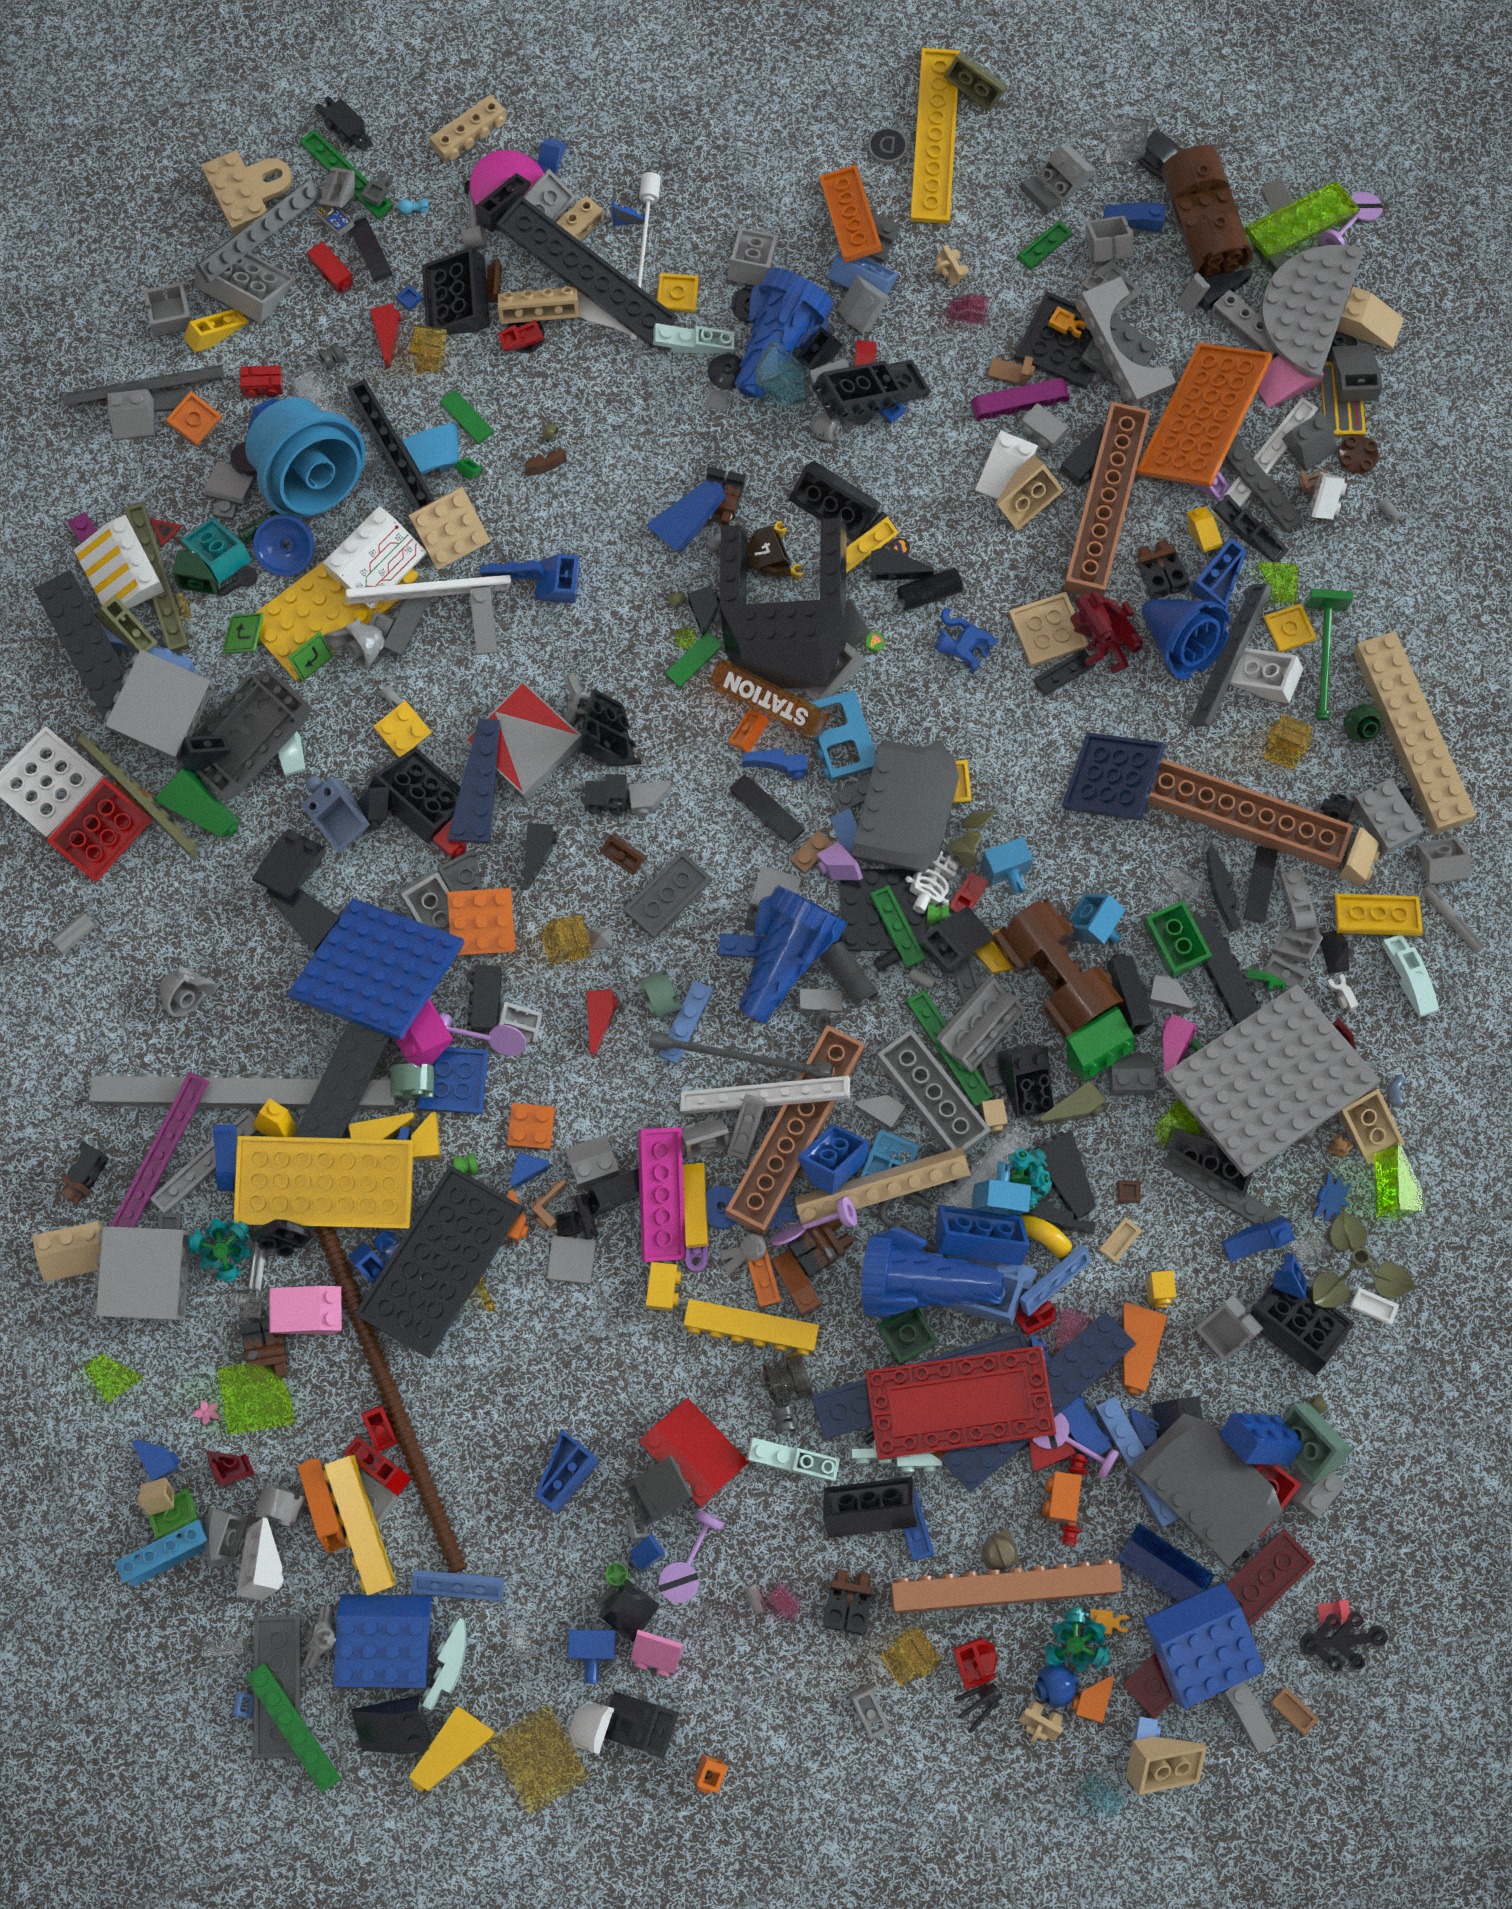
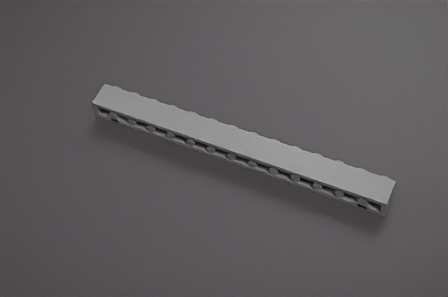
M99 1073L98 1076H91L90 1102L93 1106L171 1107L188 1074L185 1077H176L174 1074H164L163 1077H155L153 1074H142L141 1077H133L132 1074L122 1073L120 1076ZM210 1074L202 1077L210 1081L197 1107L263 1108L270 1098L286 1109H307L323 1076H315V1079H306L305 1076H293V1079H284V1076L274 1075L271 1078H263L260 1075H251L250 1078L229 1075L228 1078H220L219 1075ZM390 1077L370 1080L357 1109L396 1110L397 1097H391Z

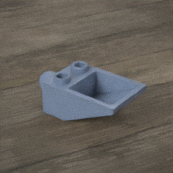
M311 776L307 779L306 788L313 794L300 806L336 851L341 853L370 824L353 794L341 779L330 777L324 784L317 776Z

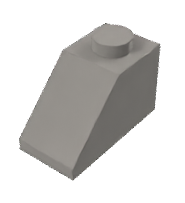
M671 780L629 784L632 814L643 817L653 812L671 792Z
M1166 974L1154 976L1148 1004L1190 1013L1193 1004L1178 981Z
M888 1095L859 1100L856 1102L854 1109L891 1132L903 1114L905 1106L899 1098L895 1096L891 1098Z

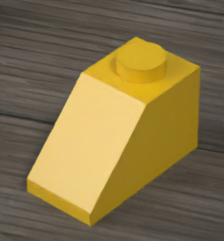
M1206 506L1187 512L1188 532L1203 552L1223 547L1214 516Z
M270 1098L252 1124L253 1128L268 1137H294L297 1131V1127L288 1109Z
M436 1112L430 1113L411 1135V1140H414V1161L441 1159Z

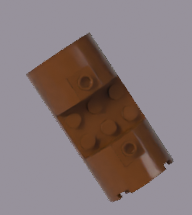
M1198 145L1177 152L1163 164L1161 173L1194 273L1198 272L1205 279L1208 276L1233 272L1240 266L1245 268L1252 260L1253 254L1218 150L1213 146Z
M1046 898L1043 900L1045 903H1041L1039 900L1012 917V921L1009 922L1007 928L1002 926L999 931L994 933L992 941L1016 974L1036 966L1055 993L1043 1003L1042 1010L1066 1041V1037L1116 1006L1120 1008L1124 1001L1112 986L1111 975L1107 970H1103L1101 966L1090 968L1083 973L1080 972V965L1077 961L1071 960L1068 956V949L1065 946L1073 937L1075 932L1074 925L1068 918L1065 919L1063 915H1060L1051 901Z

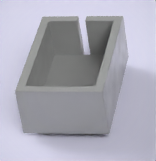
M1392 778L1376 785L1373 790L1370 788L1353 799V802H1355L1353 809L1369 834L1379 842L1378 848L1383 856L1418 839L1424 831Z

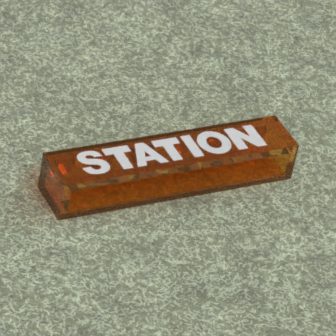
M727 660L717 661L708 683L715 687V691L722 694L728 693L732 695L731 698L741 703L744 701L749 704V708L755 711L762 710L767 713L766 716L773 720L779 719L784 722L786 727L791 729L797 728L802 731V735L809 738L822 735L831 714Z

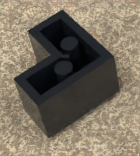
M605 774V781H585V811H589L590 814H601V811H610V814L613 815L627 812L628 785L626 774Z

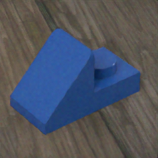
M1285 1254L1281 1270L1275 1271L1273 1287L1304 1299L1306 1296L1307 1280L1295 1255Z

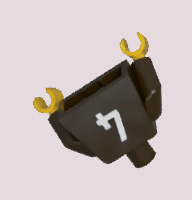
M776 522L775 527L768 526L757 529L747 543V553L749 555L747 556V570L754 568L755 571L764 576L789 577L791 575L796 580L802 578L803 573L795 572V570H801L802 566L800 564H795L793 568L789 567L792 564L781 539L786 534L787 529H779L783 527V522Z

